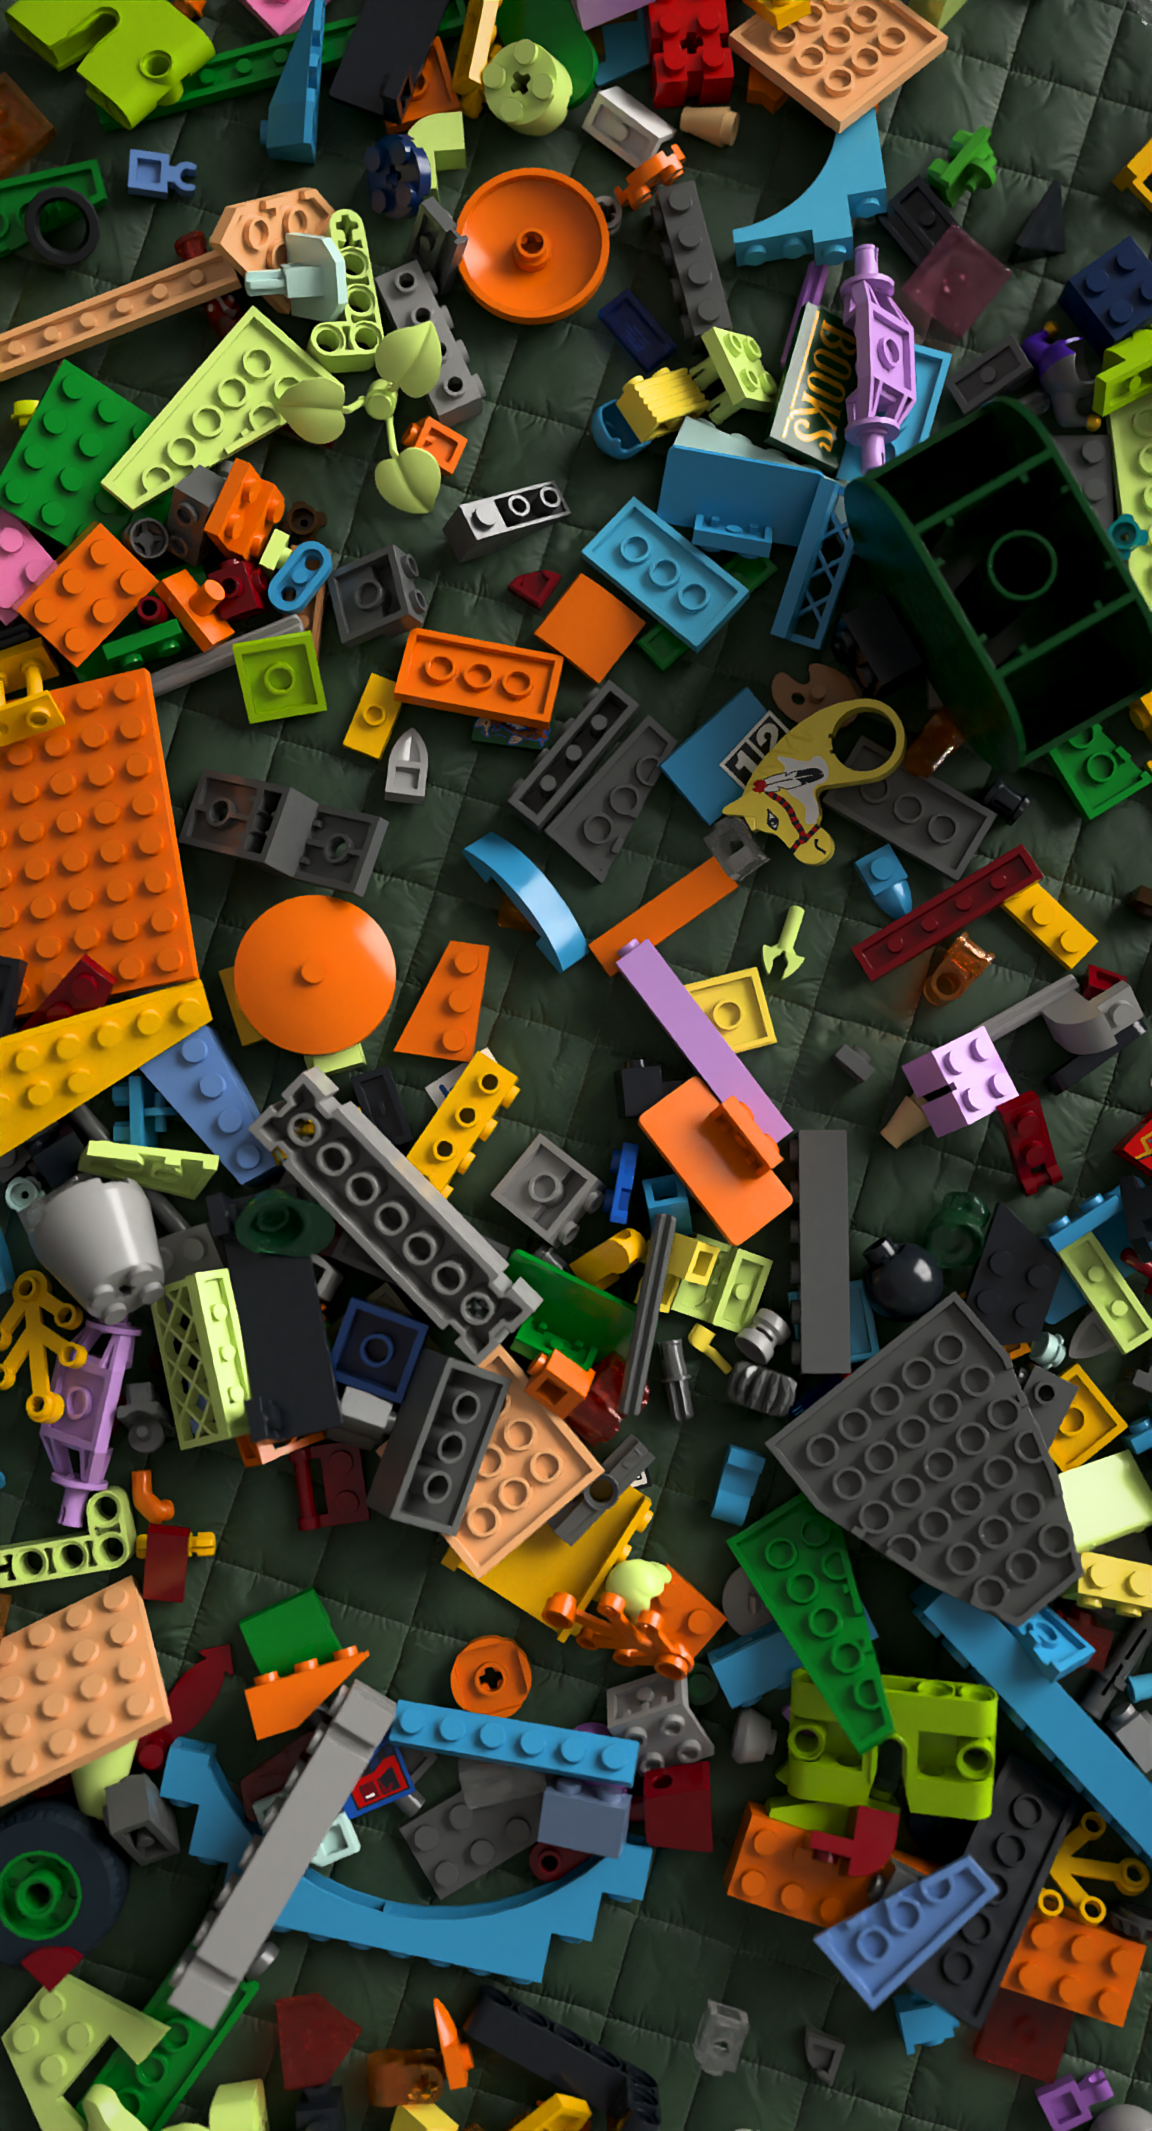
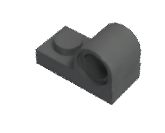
M1010 334L947 379L945 383L962 412L967 416L998 394L1006 395L1019 389L1033 378L1035 371L1016 338Z

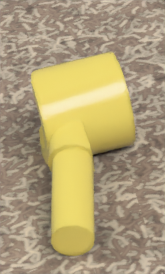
M696 1323L688 1335L689 1343L705 1353L707 1357H710L725 1375L728 1374L733 1367L715 1348L709 1345L716 1334Z

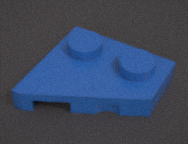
M623 1142L621 1150L613 1149L609 1173L617 1174L614 1190L606 1188L602 1212L610 1213L608 1220L610 1222L626 1224L639 1149L637 1144Z

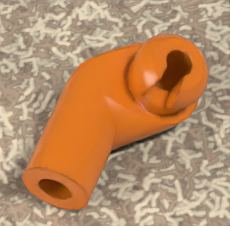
M151 1469L131 1471L134 1507L150 1523L161 1524L162 1521L171 1520L175 1513L174 1505L171 1500L162 1499L160 1501L153 1494Z

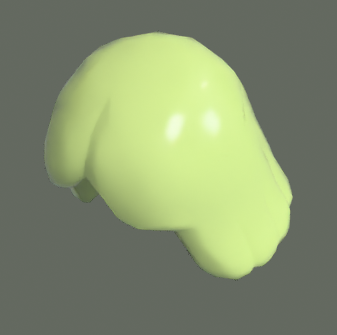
M642 1559L621 1561L610 1571L606 1580L605 1590L606 1592L617 1594L625 1600L622 1613L635 1626L640 1611L649 1610L650 1600L663 1592L664 1583L671 1581L672 1574L664 1565L657 1562H648Z

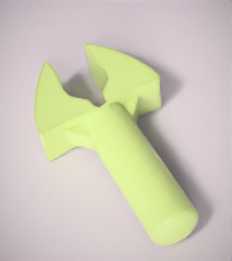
M790 906L778 944L773 947L765 944L762 946L761 958L767 976L771 972L773 959L779 957L781 953H784L786 968L781 980L793 974L805 959L804 957L796 956L793 949L805 912L799 906Z

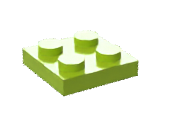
M311 630L233 644L232 650L250 724L327 710Z

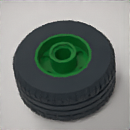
M50 1796L49 1798L42 1797L39 1800H30L28 1803L25 1802L19 1807L12 1809L0 1819V1963L3 1965L7 1964L9 1968L14 1969L16 1967L19 1971L24 1972L26 1970L30 1973L20 1962L29 1952L42 1946L72 1947L83 1955L82 1961L104 1940L125 1905L131 1874L129 1869L130 1861L127 1859L128 1852L110 1835V1830L106 1827L104 1820L87 1816L80 1811L76 1799Z

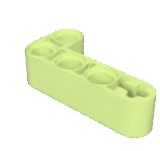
M341 209L332 214L325 237L332 238L345 260V269L352 270L356 273V276L346 273L348 303L337 322H324L314 327L306 353L329 373L363 372L374 367L376 349L384 338L363 221L352 210ZM350 306L361 308L363 313L352 310ZM356 343H364L368 345L371 350H364L360 348ZM319 344L327 345V346H329L333 351H332V352H326V351L322 350L318 345H319Z
M109 1486L106 1490H101L89 1499L86 1508L89 1531L0 1546V1565L12 1561L11 1567L0 1572V1588L98 1572L121 1566L136 1551L137 1534L129 1493L119 1486ZM103 1497L112 1498L116 1502V1516H108L102 1511L101 1501ZM108 1538L120 1540L124 1547L122 1556H114L108 1551ZM69 1544L76 1545L82 1550V1563H75L70 1560L67 1554ZM29 1551H34L41 1556L43 1560L41 1570L33 1569L29 1565L27 1560Z
M258 2078L219 2085L210 2107V2130L270 2131L262 2079Z

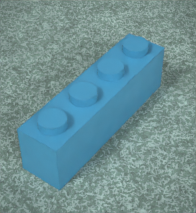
M862 1603L871 1640H874L879 1636ZM775 1620L707 1653L711 1667L732 1709L738 1706L742 1708L752 1706L761 1700L762 1694L774 1688L782 1690L790 1687L793 1670L804 1667Z

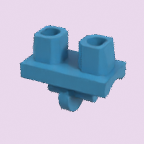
M129 1076V1082L116 1084L112 1087L114 1105L120 1107L129 1106L130 1121L115 1122L113 1126L114 1143L159 1148L158 1132H167V1117L178 1116V1112L174 1107H166V1098L160 1092H157V1088L146 1077Z

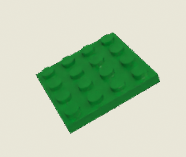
M66 359L62 360L0 472V509L65 549L92 521L100 522L119 542L124 527L131 522L143 518H153L164 524L170 511L173 490L132 513L101 487V481L154 421V418Z

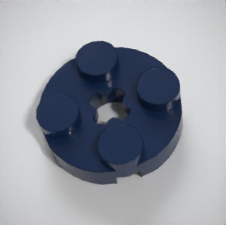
M386 135L378 141L375 147H369L365 153V165L368 169V184L371 193V207L374 212L384 214L391 219H410L417 216L418 206L422 201V197L429 196L431 188V169L427 154L423 148L415 146L414 142L411 141L415 139L410 135ZM398 171L401 173V180H397Z

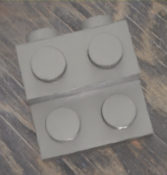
M539 1133L490 1195L557 1249L561 1243L567 1245L575 1239L580 1230V1226L577 1223L586 1212L592 1214L599 1209L605 1199V1195L602 1192L607 1186Z

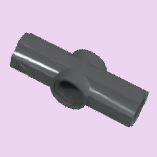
M630 1432L600 1464L605 1472L596 1480L603 1479L610 1482L613 1487L611 1494L605 1499H597L589 1491L590 1484L546 1523L564 1542L572 1547L607 1509L616 1504L619 1496L656 1457Z

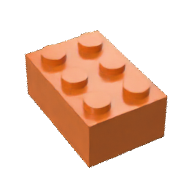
M92 521L14 602L11 608L70 664L78 668L137 606L139 600L146 596L159 581L100 522Z

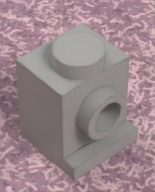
M1129 1701L1123 1702L1111 1712V1718L1104 1724L1132 1761L1146 1774L1152 1769V1716L1147 1710L1139 1713Z

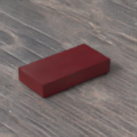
M158 1524L149 1525L142 1599L183 1603L186 1591L191 1528Z

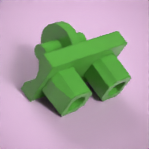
M981 125L974 134L959 129L949 144L950 156L955 159L949 163L938 158L928 168L929 184L941 191L944 205L953 208L966 190L973 193L977 187L985 190L990 189L996 182L997 176L993 167L997 160L993 156V151L988 144L991 129Z

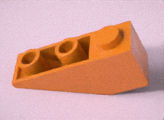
M356 1645L333 1652L334 1660L321 1665L318 1664L317 1658H313L293 1665L295 1673L280 1678L277 1670L254 1677L255 1686L244 1691L257 1740L297 1728L304 1723L370 1656L369 1650L358 1652Z

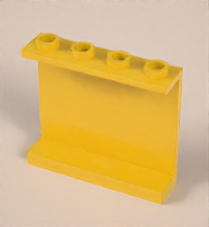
M599 1479L591 1484L589 1491L593 1497L605 1499L611 1494L613 1487L607 1480ZM629 1486L619 1496L616 1504L607 1509L572 1547L564 1542L545 1523L479 1580L451 1545L443 1555L441 1564L453 1572L457 1567L556 1631L557 1639L565 1643L570 1634L576 1637L582 1630L583 1625L574 1622L570 1629H559L549 1625L542 1618V1612L547 1599L553 1597L555 1592L570 1594L577 1601L576 1607L582 1611L586 1610L592 1599L598 1602L606 1591V1576L613 1565L616 1566L621 1561H625L632 1547L627 1543L635 1530L642 1533L651 1520L654 1512L649 1510L652 1502L649 1497L634 1487Z

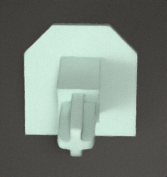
M298 232L285 233L288 263L281 264L280 269L248 271L245 273L244 285L247 295L283 294L291 300L292 316L322 322H334L338 320L348 303L345 260L330 237Z

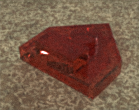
M318 1993L276 2000L285 2092L327 2084L363 2032V2029L330 2005V2002Z

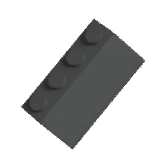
M422 1347L365 1505L390 1519L456 1537L512 1379Z

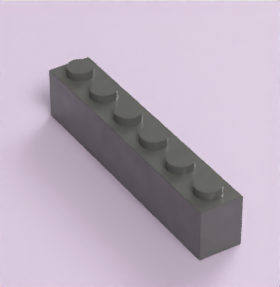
M798 1130L795 1133V1140L788 1141L789 1164H795L796 1179H789L788 1192L793 1198L792 1203H796V1219H790L789 1241L790 1243H796L797 1260L790 1259L789 1267L790 1284H797V1300L790 1301L791 1324H798V1340H791V1365H798V1373L851 1374L847 1130Z

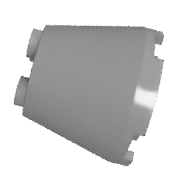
M98 1177L74 1185L49 1201L43 1207L46 1214L39 1221L36 1228L29 1229V1243L40 1263L90 1315L102 1318L107 1325L121 1322L128 1313L145 1304L155 1303L164 1296L165 1290L162 1285L165 1275L151 1205L140 1184L133 1179L126 1177L122 1182L102 1183Z

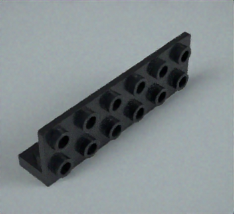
M366 0L330 88V99L401 126L450 0Z
M289 1185L236 1199H231L223 1193L206 1196L213 1237L225 1244L253 1393V1399L244 1400L251 1443L267 1445L343 1426L344 1419L298 1188L295 1185Z

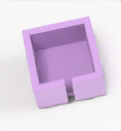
M984 1026L901 1066L917 1099L949 1084L952 1092L921 1106L937 1138L970 1125L996 1110L995 1106L1019 1096Z

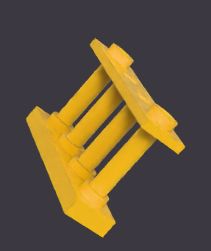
M42 636L0 651V747L65 724V719L48 689L43 691L42 681L59 676V669ZM27 688V697L6 704L5 694Z

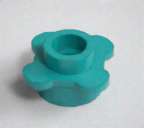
M1122 514L1118 520L1111 524L1109 529H1105L1123 561L1128 560L1131 552L1138 546H1145L1149 539L1147 531L1140 530L1139 525L1134 521V517L1131 514ZM1123 534L1128 536L1126 541L1120 539Z

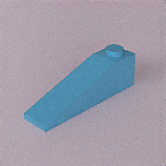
M326 0L310 1L269 105L268 120L261 119L260 145H266L270 159L315 164Z

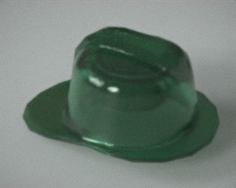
M266 1189L257 1193L251 1199L245 1200L244 1210L240 1212L235 1222V1235L239 1243L248 1250L292 1257H307L321 1252L330 1244L335 1230V1223L330 1213L322 1206L308 1201L297 1200L286 1191L279 1189Z

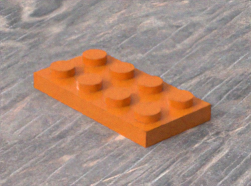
M415 628L409 632L394 689V701L549 731L563 669L564 656Z

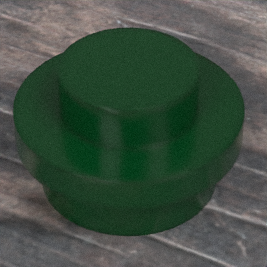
M694 1663L692 1671L687 1673L689 1703L704 1705L712 1701L717 1695L719 1681L712 1667L705 1663Z

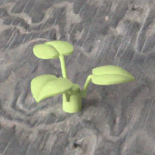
M431 321L397 329L380 341L375 353V365L377 372L383 379L372 382L366 396H359L357 401L348 406H343L345 391L342 385L327 377H312L292 385L281 395L276 404L278 412L300 437L315 444H326L337 439L345 428L343 414H350L360 407H365L367 413L374 419L385 420L389 451L392 458L382 460L375 468V482L380 494L388 503L408 513L424 514L433 510L441 484L439 465L429 452L421 448L409 447L398 454L393 425L394 418L392 416L398 400L397 390L399 387L408 396L420 398L428 394L437 384L441 371L442 353L437 331Z

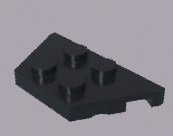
M996 1203L963 1301L1000 1345L1038 1341L1064 1264L1005 1204Z

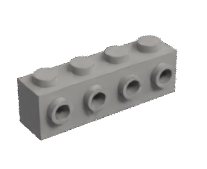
M416 259L375 277L378 297L394 331L426 321H431L435 326L441 345V371L435 387L424 396L436 421L449 428L483 413L481 398L486 396L485 389L478 374L471 375L466 363L470 362V358L461 339L455 341L450 331V329L454 328L452 318L445 305L439 307L434 295L438 294V290L430 271L423 273Z

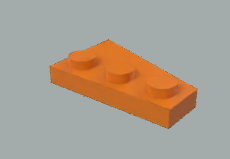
M450 940L393 1050L395 1053L470 1063L474 1056L490 946Z

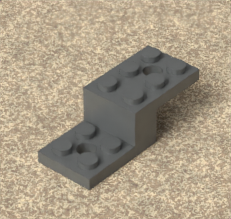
M203 768L178 843L190 848L246 861L273 876L363 898L389 822L379 816L319 804L288 786ZM228 808L227 816L220 822L221 812L223 809ZM346 842L345 852L336 859L338 847Z

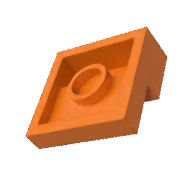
M236 458L203 530L226 558H241L244 562L256 564L257 560L262 558L269 543L268 535L273 525L282 518L285 498L275 484L260 478L251 463Z

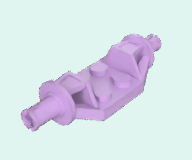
M863 244L853 250L855 276L845 280L840 286V297L844 301L843 325L854 331L857 345L855 370L858 376L857 388L846 398L848 425L845 428V440L850 444L861 446V475H866L885 463L884 444L892 442L900 435V425L916 403L914 329L891 298L894 294V281L889 276L878 273V247L875 248L873 244ZM886 411L884 417L875 416L878 412Z
M129 1313L124 1320L113 1325L105 1324L102 1318L86 1319V1327L70 1341L82 1345L87 1351V1360L82 1367L72 1369L63 1366L59 1362L58 1355L56 1357L50 1391L59 1394L63 1398L64 1412L56 1423L51 1425L41 1424L39 1434L54 1469L50 1479L65 1487L59 1517L57 1518V1523L64 1526L83 1527L89 1493L106 1490L108 1487V1481L104 1477L113 1453V1447L108 1446L124 1372L125 1369L132 1367L135 1337L142 1334L141 1328L132 1326L130 1322H127ZM102 1333L111 1334L104 1354L89 1353ZM73 1350L70 1353V1362L74 1360L76 1356V1350ZM68 1448L80 1452V1473L73 1472Z

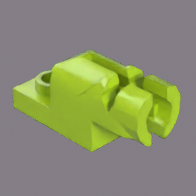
M1152 323L1145 326L1144 330L1138 329L1132 333L1131 337L1104 350L1102 373L1098 374L1095 378L1092 410L1100 416L1104 417L1152 391Z

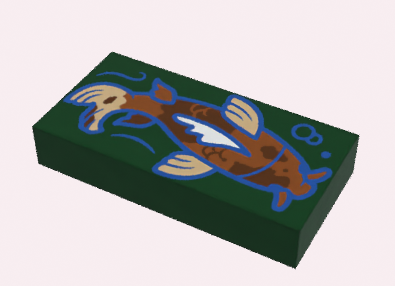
M552 713L549 731L475 716L471 740L474 744L541 753L546 747L550 749L555 715Z

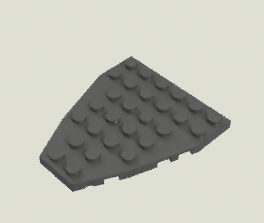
M954 1291L765 1442V1445L817 1511L928 1585L1019 1628L1083 1576L1084 1571L1080 1555L1077 1553L1074 1541L1075 1535L1071 1521L1068 1518L1060 1478L1040 1429L1036 1426L1028 1406L1027 1397L1018 1382L1011 1358L962 1298Z

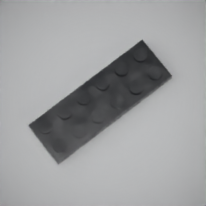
M1012 1752L1005 1753L993 1779L992 1813L986 1819L974 1820L957 1857L958 1859L969 1854L999 1888V1892L901 1983L902 1985L974 2031H981L1082 1795Z

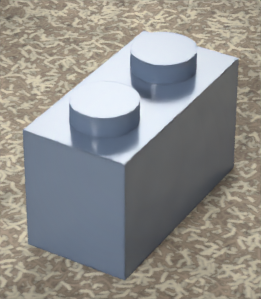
M562 1776L558 1779L552 1778L544 1792L537 1841L619 1859L626 1844L632 1795L624 1794L620 1788L611 1785H601L597 1788L583 1785L579 1779Z

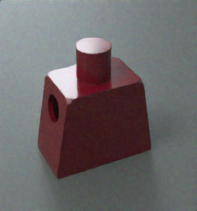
M709 1761L651 1769L644 1773V1795H632L629 1821H645L646 1842L650 1846L713 1852Z

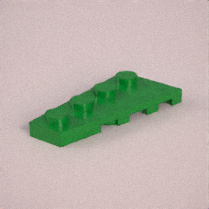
M97 159L0 180V259L30 244L25 234L24 216L29 202L38 192L52 186L69 187L82 193L92 203L95 210L109 203ZM66 201L50 203L41 212L39 218L40 233L44 237L83 217V215L74 205Z
M1098 723L1044 754L1085 823L1152 782V776L1146 770L1142 772L1130 760L1131 756L1120 745L1116 746L1101 731L1103 728Z

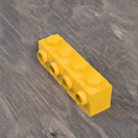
M477 1051L406 1156L412 1165L446 1200L454 1190L448 1184L456 1172L464 1175L475 1159L476 1155L471 1150L479 1138L486 1142L496 1128L498 1122L493 1117L499 1108L503 1106L508 1109L521 1090L515 1086L519 1080L516 1075L480 1051Z

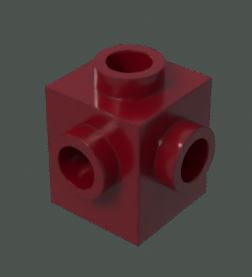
M233 558L220 563V570L208 574L209 580L218 582L225 591L224 599L216 606L219 609L222 620L237 623L271 611L266 595L269 587L268 581L262 569L258 568L256 564L244 562L241 558Z

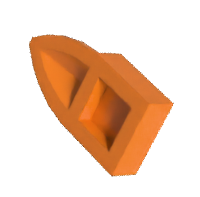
M433 1998L437 2030L450 2090L466 2087L469 2069L474 2068L470 2042L463 2043L460 2028L456 2029L449 2012L440 2000Z

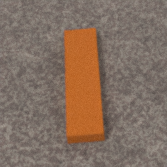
M714 855L591 942L588 948L607 975L612 978L619 973L614 964L621 958L616 952L634 938L640 944L648 938L652 945L656 947L735 891L738 885L718 857Z

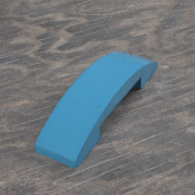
M489 832L463 849L462 855L484 882L487 883L494 879L541 936L536 945L560 974L590 952L579 925L562 897L544 874L520 850L493 832Z

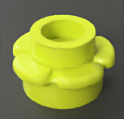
M20 400L14 403V414L10 417L13 422L19 423L21 430H24L39 401Z

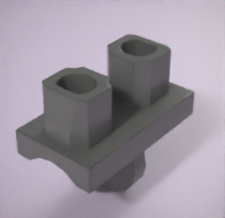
M151 1382L126 1385L127 1405L117 1406V1419L130 1429L128 1439L134 1450L141 1454L156 1452L164 1443V1428L174 1429V1416L164 1408L163 1394L160 1391H154V1385Z

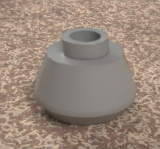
M746 1707L739 1711L730 1749V1755L736 1763L760 1762L764 1760L765 1754H773L777 1730L771 1729V1720L752 1707Z

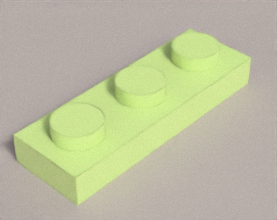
M1092 1231L1058 1253L1054 1252L1064 1264V1268L1122 1354H1127L1152 1338L1151 1318Z

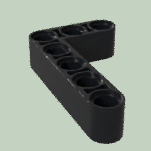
M489 1985L481 1987L462 2023L464 2031L470 2037L607 2114V2131H659L662 2125L658 2084L647 2072L501 1990Z

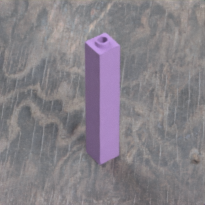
M634 938L616 953L621 959L614 964L720 1104L734 1095L738 1101L745 1103L752 1111L754 1122L763 1134L771 1136L776 1143L791 1133L793 1129L647 938L640 944Z

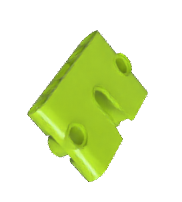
M18 0L4 12L5 19L14 33L57 71L60 72L84 58L76 71L78 75L85 79L88 87L85 90L86 95L128 130H132L157 107V104L168 106L176 103L183 94L181 80L184 77L191 78L216 55L215 48L208 36L167 0Z
M805 1667L793 1670L791 1673L790 1728L787 1740L789 1747L788 1792L792 1796L803 1800L865 1806L877 1771L879 1745L860 1757ZM881 1674L896 1734L888 1739L896 1740L903 1749L902 1776L910 1812L970 1820L988 1818L992 1813L997 1692L990 1687L978 1684ZM808 1729L816 1735L808 1737L803 1735L800 1730ZM977 1748L985 1753L972 1755L967 1750Z

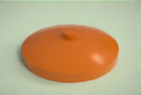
M520 168L504 172L480 186L468 199L460 213L456 232L460 236L466 235L469 238L461 263L458 265L460 278L475 301L501 319L527 325L546 324L561 320L583 307L593 297L604 279L610 248L609 230L605 216L590 192L580 183L562 173L544 168Z
M306 895L276 904L260 915L250 926L236 954L234 985L237 999L244 1015L255 1030L266 1040L291 1053L305 1056H326L340 1053L356 1046L378 1028L393 1001L396 986V966L387 937L379 925L366 912L350 902L324 895Z

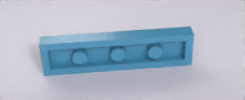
M825 478L820 479L770 633L818 650L822 649L855 549L851 533H849L848 539L844 533V530L849 528L848 522L840 525L834 513L839 495L844 497L845 487ZM832 520L836 528L828 532ZM839 533L845 545L843 554L836 560L827 563L821 551L824 541ZM820 559L823 567L815 571L818 560ZM839 565L834 578L831 569ZM826 572L832 584L828 596L815 602L809 590L811 581ZM807 597L810 605L803 609V605ZM826 604L823 615H821L818 607ZM811 611H814L819 621V627L814 640L794 634L799 618Z

